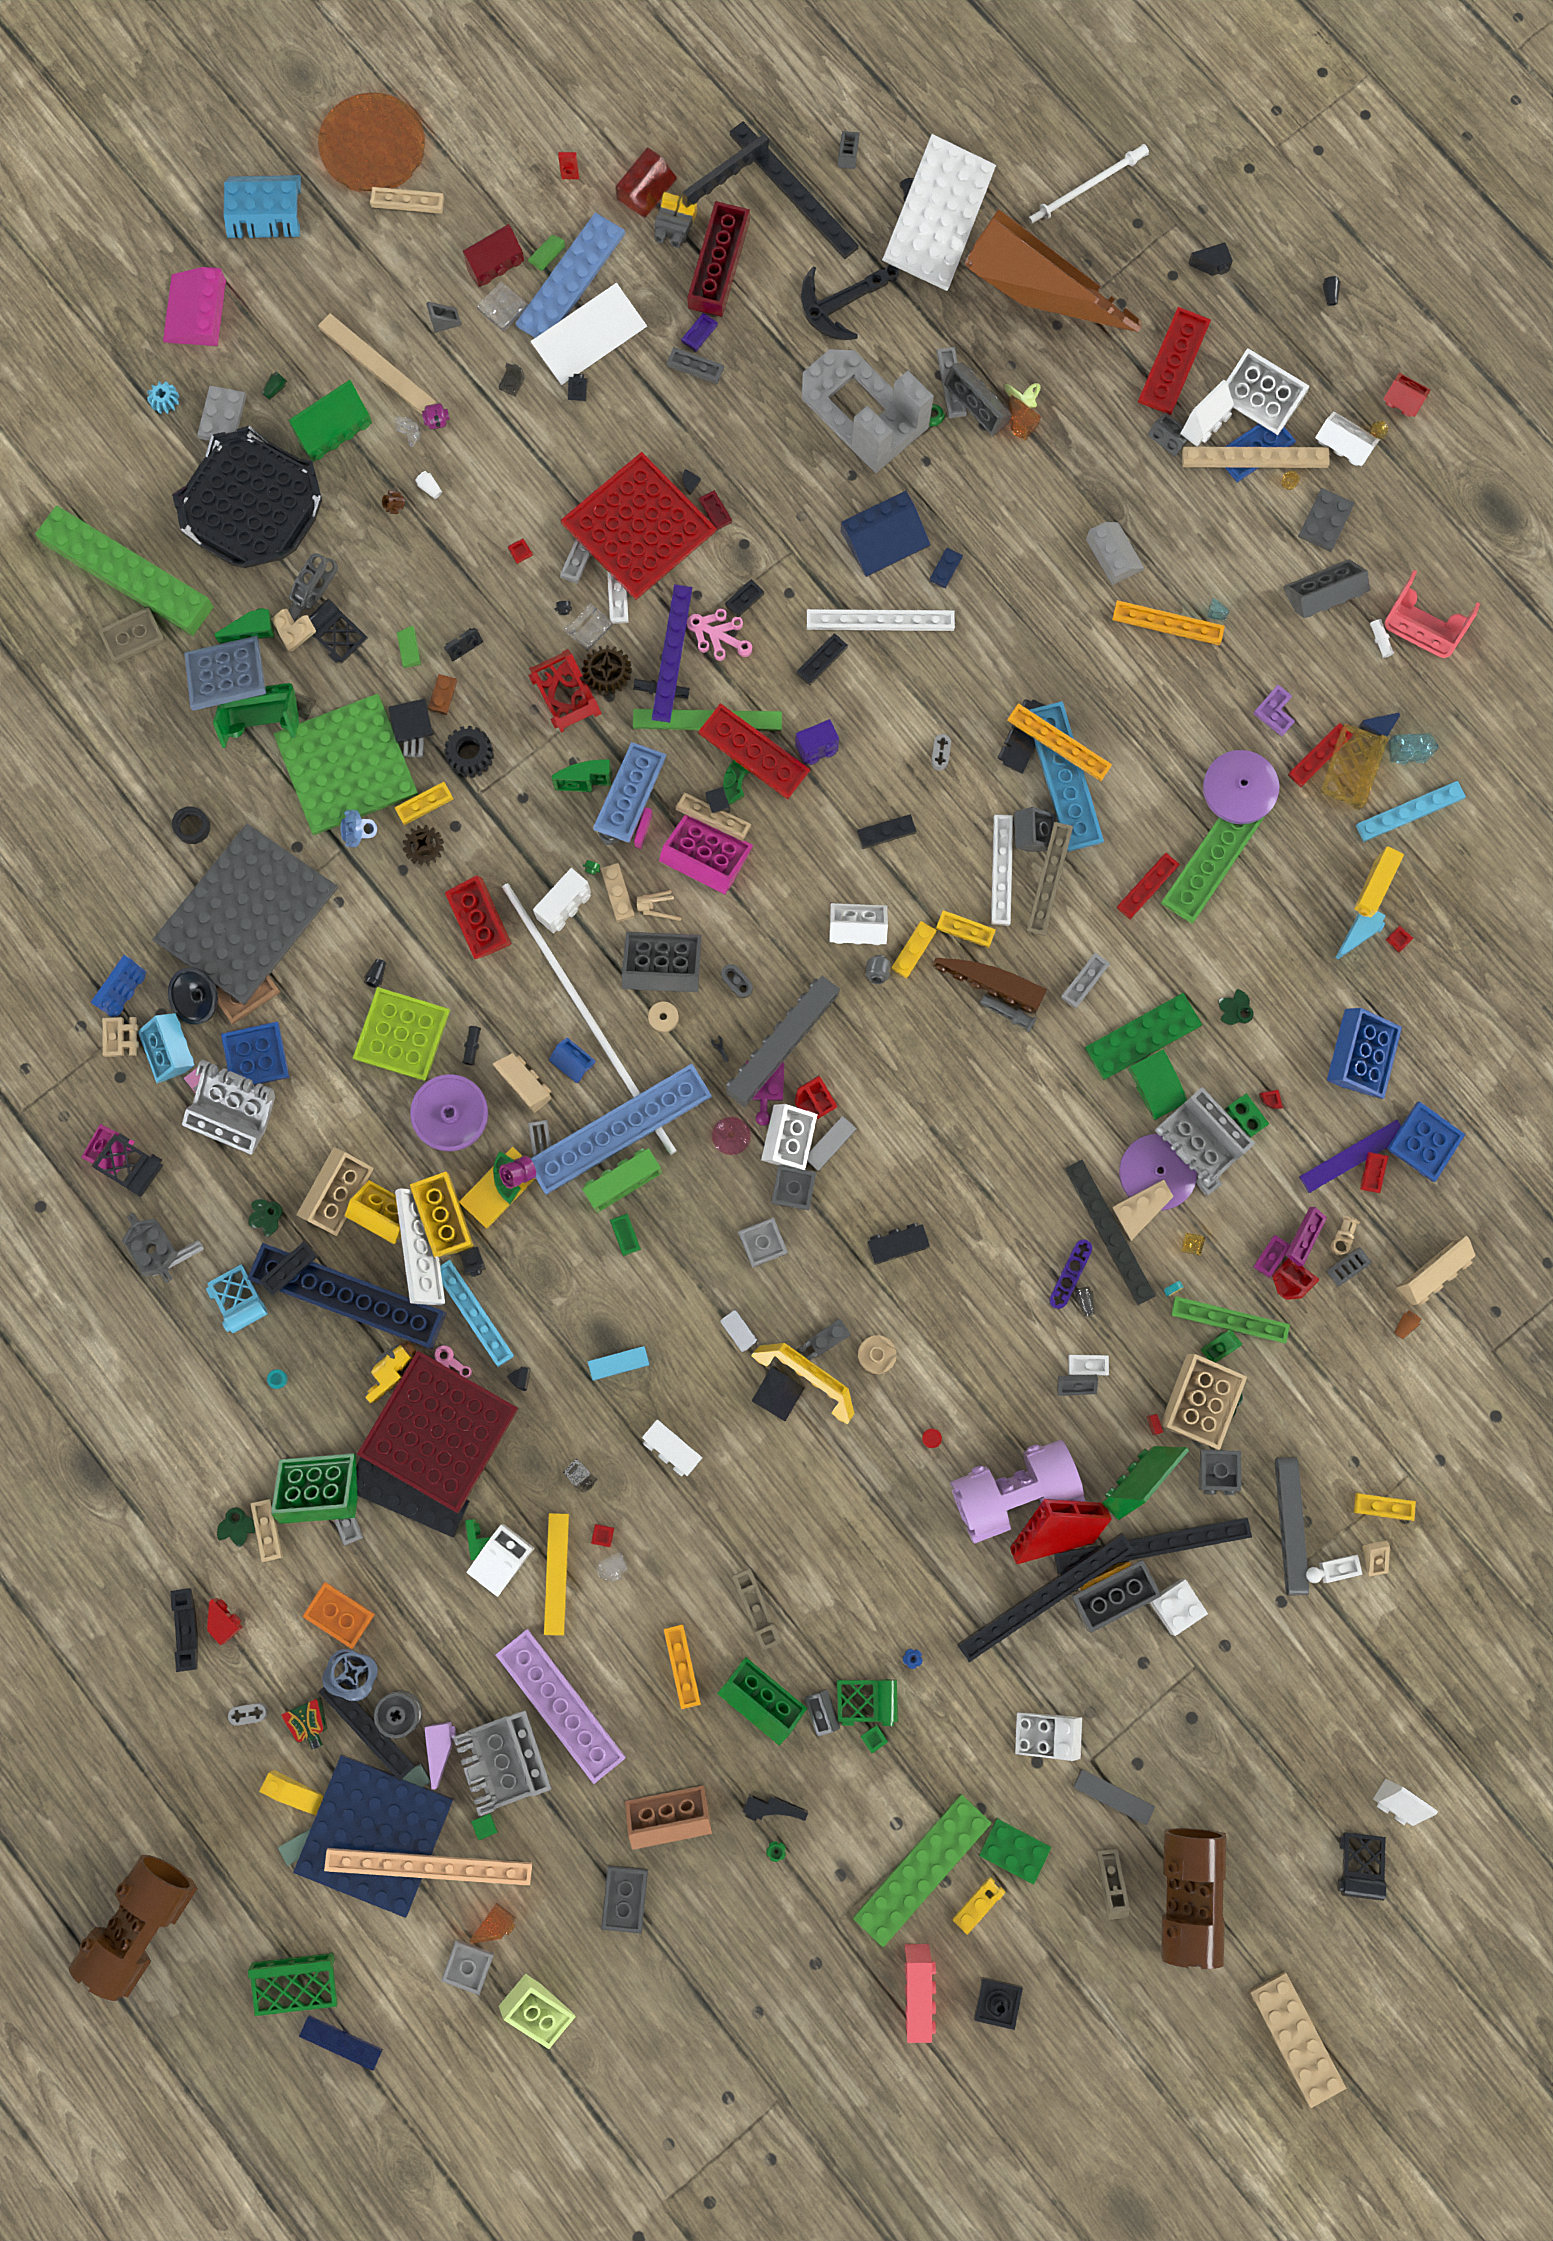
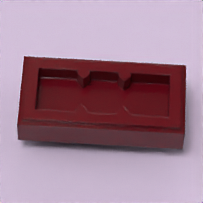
M715 490L698 498L699 503L717 530L732 523L730 515Z

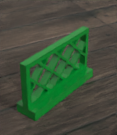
M334 1953L252 1962L248 1969V1978L251 1979L254 2015L262 2016L337 2007L333 1966ZM329 1971V1979L326 1983L316 1977L319 1972ZM299 1974H306L311 1978L305 1986L296 1980ZM279 1976H285L290 1980L285 1988L276 1982ZM264 1978L270 1984L263 1991L257 1986L256 1979ZM312 1981H315L322 1987L316 1995L307 1988ZM292 1983L301 1989L296 1997L287 1991ZM272 1985L281 1992L276 1999L266 1993ZM325 1989L331 1994L332 2001L324 2002L318 1996ZM303 1992L313 1998L310 2003L303 2004L298 2000ZM283 1994L292 2000L289 2006H283L277 2002ZM262 1997L272 2003L269 2008H259V2001Z

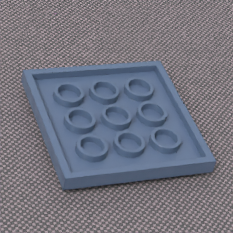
M257 636L184 653L189 701L192 711L266 694L260 644Z

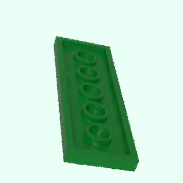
M1182 993L1089 1044L1084 1049L1104 1081L1200 1028L1203 1024L1185 994Z

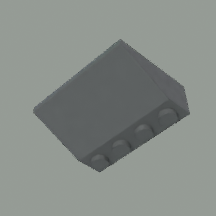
M626 931L622 967V989L698 992L701 935Z

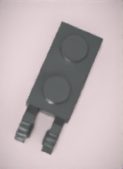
M839 1319L810 1338L807 1343L800 1346L796 1351L802 1353L806 1348L812 1346L815 1352L805 1357L810 1361L816 1356L819 1357L851 1334L842 1320Z

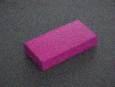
M647 807L644 808L634 839V845L639 849L643 847L653 815L652 809Z

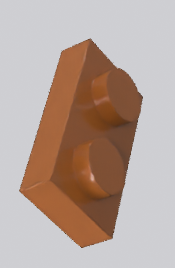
M438 674L428 706L429 711L447 715L457 684L456 678Z

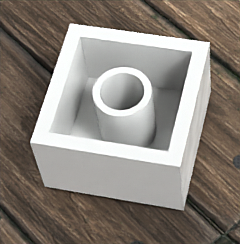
M1179 1579L1161 1591V1597L1150 1602L1169 1633L1174 1636L1208 1614L1186 1579Z

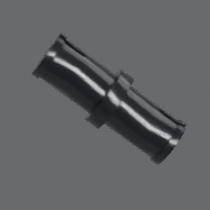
M469 1026L467 1042H464L465 1052L462 1061L465 1065L473 1066L475 1064L476 1051L479 1049L480 1027Z

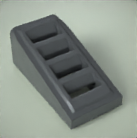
M842 131L838 154L839 168L855 169L860 132Z
M1359 1247L1326 1272L1339 1287L1372 1262ZM1355 1255L1359 1258L1362 1264H1360L1358 1260L1354 1257ZM1348 1260L1352 1261L1356 1269H1353ZM1344 1264L1350 1273L1347 1274L1341 1265ZM1338 1269L1344 1278L1340 1279L1334 1270Z

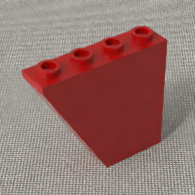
M1044 1499L1010 1547L1015 1563H1025L1094 1543L1112 1520L1109 1510L1102 1502Z

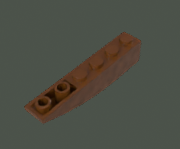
M935 958L933 966L939 972H948L956 980H965L973 988H982L993 997L999 996L1010 1005L1016 1004L1022 1007L1021 1009L1027 1013L1033 1012L1036 1014L1047 991L1046 988L1014 973L978 962Z

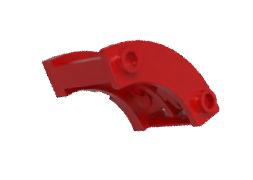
M569 649L529 668L531 674L528 677L532 685H537L553 717L550 720L554 728H559L561 733L564 732L563 728L588 716L594 715L597 717L602 714L588 685L585 684L584 680H580L583 676ZM565 659L556 670L553 665ZM549 667L554 673L553 678L549 673L544 672L547 680H541L538 672ZM564 675L566 680L567 676H571L572 680L570 682H567L562 678V676ZM559 681L568 688L579 687L572 695L571 704H565L554 699ZM543 688H549L548 697ZM576 698H583L581 701L577 700L578 704H575Z

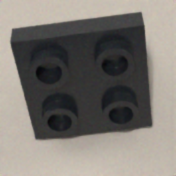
M982 1977L974 2021L1015 2030L1023 1987Z

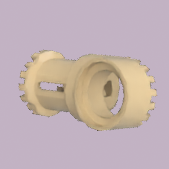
M1343 1216L1342 1227L1338 1230L1335 1240L1331 1243V1250L1334 1254L1344 1255L1350 1250L1355 1228L1360 1223L1356 1218L1352 1217L1351 1219V1216ZM1337 1241H1342L1345 1244L1344 1251L1337 1250Z

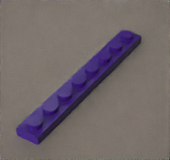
M674 584L652 713V720L671 722L692 596V587Z

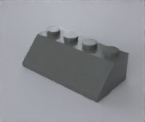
M964 363L953 364L950 367L944 385L965 405L966 409L981 425L994 436L1009 423L1012 417L1010 410L1003 406L997 396L986 388L984 382L973 374L971 368L967 367Z
M1350 559L1283 586L1294 611L1303 618L1311 617L1317 612L1328 610L1334 605L1343 604L1351 598L1360 597L1363 593L1370 591L1368 571Z
M1140 1560L1073 1595L1072 1598L1086 1630L1092 1633L1161 1597V1594L1144 1561Z

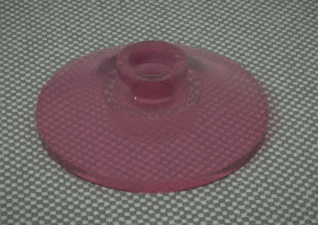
M724 1118L713 1129V1143L720 1152L726 1155L739 1154L749 1145L750 1130L747 1124L739 1118ZM734 1132L735 1136L733 1138H729L728 1133Z

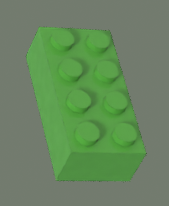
M649 1148L638 1150L634 1153L635 1157L628 1160L626 1158L622 1160L614 1170L608 1169L601 1174V1178L596 1181L591 1179L584 1184L585 1187L582 1190L596 1213H599L662 1174L661 1167Z

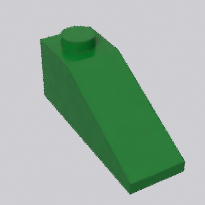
M265 608L249 611L216 632L215 638L219 644H224L257 636L258 639L275 637L274 626L271 620L273 616L269 609Z

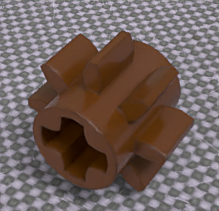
M388 490V495L382 497V506L386 509V512L398 514L399 510L404 508L405 500L400 492Z

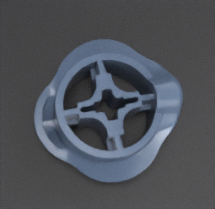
M350 1649L339 1650L328 1661L322 1676L323 1686L332 1695L343 1697L349 1701L362 1700L372 1689L378 1673L377 1665L367 1655L359 1654ZM348 1660L356 1661L361 1666L355 1667ZM342 1663L343 1673L335 1678V1666ZM348 1671L350 1674H354L353 1678L346 1676ZM365 1672V1683L363 1686L358 1687L357 1677ZM345 1683L352 1690H346L340 1687L338 1684Z

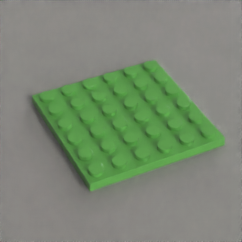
M379 694L298 724L295 738H291L287 729L273 733L313 835L341 825L342 818L345 819L346 816L344 812L347 810H357L360 817L419 795L399 744L396 743L394 731Z

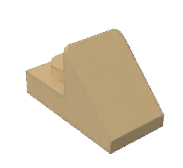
M1388 1541L1363 1545L1362 1551L1369 1577L1388 1573L1390 1556Z

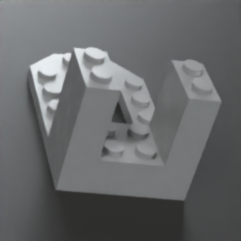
M829 349L803 372L802 400L875 473H878L929 428L933 395L909 371L905 372L894 382L893 389L855 350ZM854 378L886 410L877 416L866 406L854 417V422H852L829 398Z

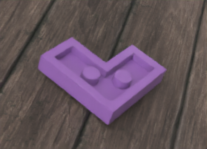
M1277 685L1253 713L1281 737L1295 722V720L1281 710L1291 699L1292 695Z

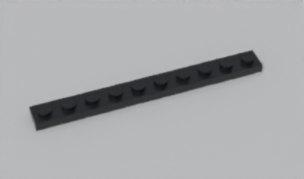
M744 121L730 131V136L742 149L759 138ZM769 148L765 155L759 156L754 160L758 167L844 259L858 250L859 245Z
M1244 1517L1128 1539L1134 1551L1117 1563L1252 1538L1249 1519ZM1104 1544L1054 1554L1057 1573H1063Z
M1120 1533L957 1644L968 1662H971L1133 1552L1134 1549L1124 1534Z

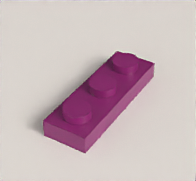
M1309 1207L1286 1254L1298 1266H1304L1327 1219L1316 1207Z

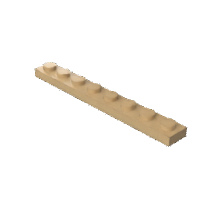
M1183 447L1182 467L1328 468L1330 465L1329 447Z

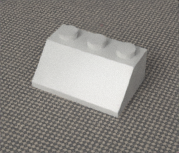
M1225 380L1193 409L1180 433L1196 447L1202 442L1206 443L1211 437L1212 432L1216 433L1221 427L1222 422H1227L1232 415L1230 411L1234 403Z
M1333 412L1327 418L1315 437L1320 445L1331 447L1334 449L1333 452L1341 457L1344 455L1355 466H1362L1380 440L1336 412Z
M831 903L830 942L837 944H886L888 928L886 905Z
M787 1104L774 1105L761 1160L779 1166L805 1170L817 1114Z

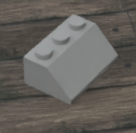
M1104 522L1089 530L1086 540L1111 585L1145 569L1119 522Z

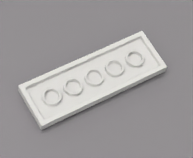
M400 1188L395 1191L410 1303L427 1305L445 1304L439 1257L434 1258L412 1191Z

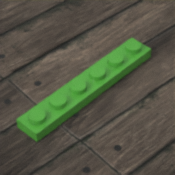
M1177 1296L1174 1297L1170 1315L1226 1330L1231 1329L1234 1332L1283 1344L1287 1342L1290 1324Z

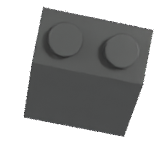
M1034 807L1014 812L1016 848L1027 852L1047 851L1054 822H1056L1055 814Z

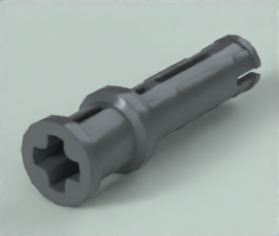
M986 993L980 1002V1005L1011 1020L1013 1025L1017 1024L1023 1027L1028 1033L1037 1019L1023 1013L1021 1009L1016 1010Z

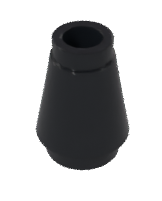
M1337 276L1325 278L1322 284L1327 306L1338 304L1341 281H1339Z
M381 959L375 960L364 976V983L372 988L382 985L386 962Z

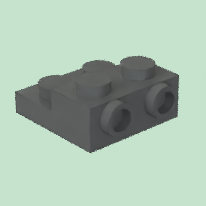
M1200 1450L1199 1490H1204V1494L1216 1495V1491H1223V1495H1235V1492L1241 1491V1451Z

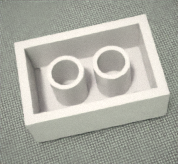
M570 868L533 909L536 919L553 934L556 931H560L565 926V921L568 917H573L577 913L578 906L589 900L591 896L589 883Z

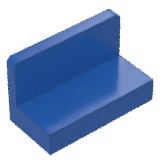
M568 1037L557 1044L549 1058L552 1064L575 1083L580 1082L585 1072L593 1067L596 1062Z

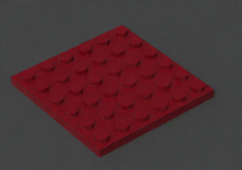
M417 1351L357 1455L454 1512L459 1513L519 1408L422 1352Z

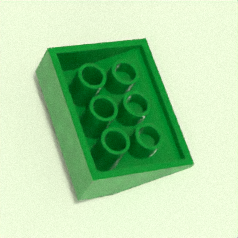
M351 380L340 385L289 419L300 447L312 462L322 459L326 453L337 449L340 444L352 439L355 434L367 429L372 424L370 415Z
M1153 1446L1149 1450L1143 1449L1137 1456L1139 1460L1137 1462L1133 1461L1127 1467L1128 1473L1126 1475L1122 1474L1115 1481L1117 1483L1116 1487H1111L1104 1494L1106 1498L1102 1504L1118 1520L1122 1519L1148 1501L1188 1453L1189 1449L1187 1447Z
M354 1453L279 1460L271 1510L272 1516L279 1524L355 1518L358 1498L356 1455Z

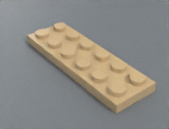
M1284 1971L1249 1990L1308 2106L1313 2108L1347 2089L1287 1973Z

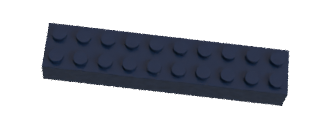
M262 1243L247 1279L261 1284L259 1281L290 1253ZM311 1262L280 1291L430 1349H433L447 1315L445 1311L426 1304L410 1303V1298L315 1262Z

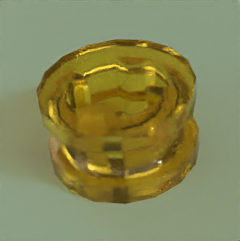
M1287 471L1281 480L1282 486L1287 490L1294 489L1299 482V475L1295 471ZM1288 477H1290V480L1291 478L1294 480L1293 483L1287 481Z

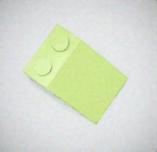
M527 1974L520 1979L499 2005L504 2021L550 2049L576 2017L572 2011L542 1984Z

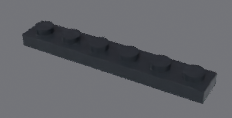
M764 133L682 192L683 205L688 208L690 205L696 204L700 198L710 194L718 185L724 184L732 175H737L742 168L751 165L759 156L765 155L769 148V137Z
M324 1687L319 1691V1694L399 1781L416 1766L391 1738L379 1732L373 1718L357 1701H349L343 1697L332 1695Z

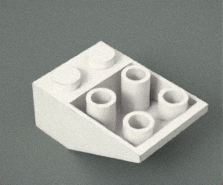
M501 1524L466 1573L498 1597L535 1548L506 1525Z
M1018 1712L1015 1754L1069 1761L1081 1759L1082 1717Z

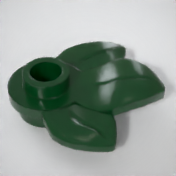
M1237 989L1233 998H1220L1219 1007L1224 1012L1220 1020L1227 1025H1234L1238 1022L1242 1024L1249 1023L1253 1019L1254 1012L1249 1006L1250 999L1248 995L1242 990ZM1245 1012L1247 1016L1244 1018L1240 1013Z
M257 1199L251 1203L254 1212L249 1217L248 1225L252 1228L262 1227L265 1237H268L278 1229V1219L282 1216L283 1209L277 1202ZM271 1208L274 1209L273 1215L270 1212Z
M241 1508L229 1509L225 1520L218 1525V1540L230 1537L236 1546L242 1547L247 1540L248 1533L256 1532L254 1520L246 1516ZM234 1514L239 1515L238 1521L233 1520Z

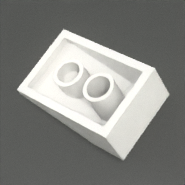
M1387 1779L1384 1780L1373 1800L1378 1802L1377 1807L1387 1814L1391 1811L1395 1814L1394 1819L1404 1826L1406 1823L1414 1826L1435 1816L1438 1812L1404 1787Z

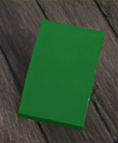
M610 759L580 762L559 770L552 775L555 791L592 792L593 785L611 786L612 769Z
M1164 1049L1128 1068L1137 1085L1136 1089L1154 1120L1179 1108L1187 1101L1180 1080Z

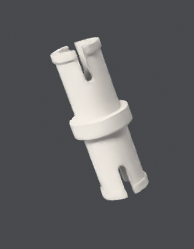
M1378 619L1371 622L1370 626L1375 635L1374 641L1376 644L1378 643L1382 657L1387 658L1393 655L1394 651L1389 642L1390 636L1386 634L1382 620Z

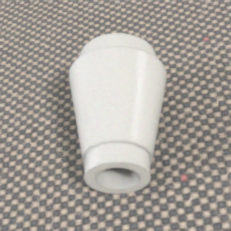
M424 471L416 478L417 486L434 499H437L442 494V490L431 473Z

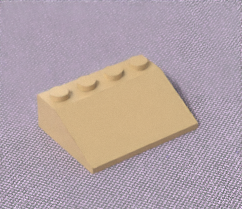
M1187 1354L1162 1417V1428L1220 1450L1247 1376L1197 1354Z

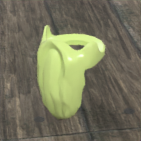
M1039 383L1032 384L1023 395L1012 386L1004 385V389L1010 399L1022 408L1031 409L1037 407L1035 399L1041 388Z

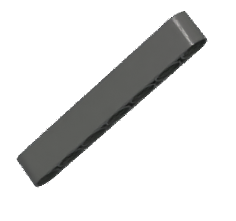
M1277 1457L1275 1459V1473L1285 1590L1287 1596L1308 1595L1309 1580L1306 1577L1308 1567L1299 1463L1297 1457Z

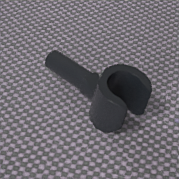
M718 1036L719 1044H714L711 1039L713 1048L718 1049L725 1063L728 1062L729 1058L724 1051L722 1038Z

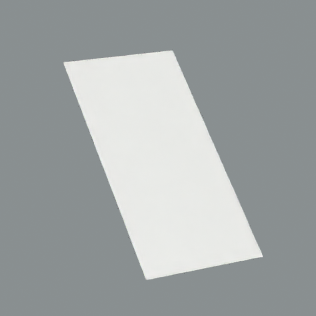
M615 283L533 339L531 343L560 384L563 385L569 380V377H573V374H579L646 328L647 325L619 285Z

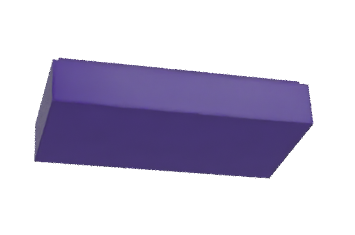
M702 313L681 339L682 343L696 352L715 330L718 323L705 313Z

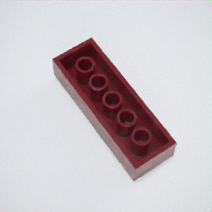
M715 201L687 296L688 309L723 317L749 227L750 209Z

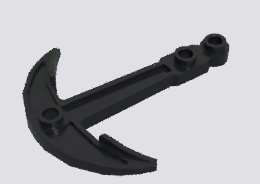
M890 264L885 270L880 269L865 277L864 280L818 301L815 295L814 281L816 267L813 266L802 283L801 304L803 313L811 326L823 335L838 340L857 339V333L848 330L837 321L834 324L828 316L867 293H872L888 285L889 281L897 280L899 268Z

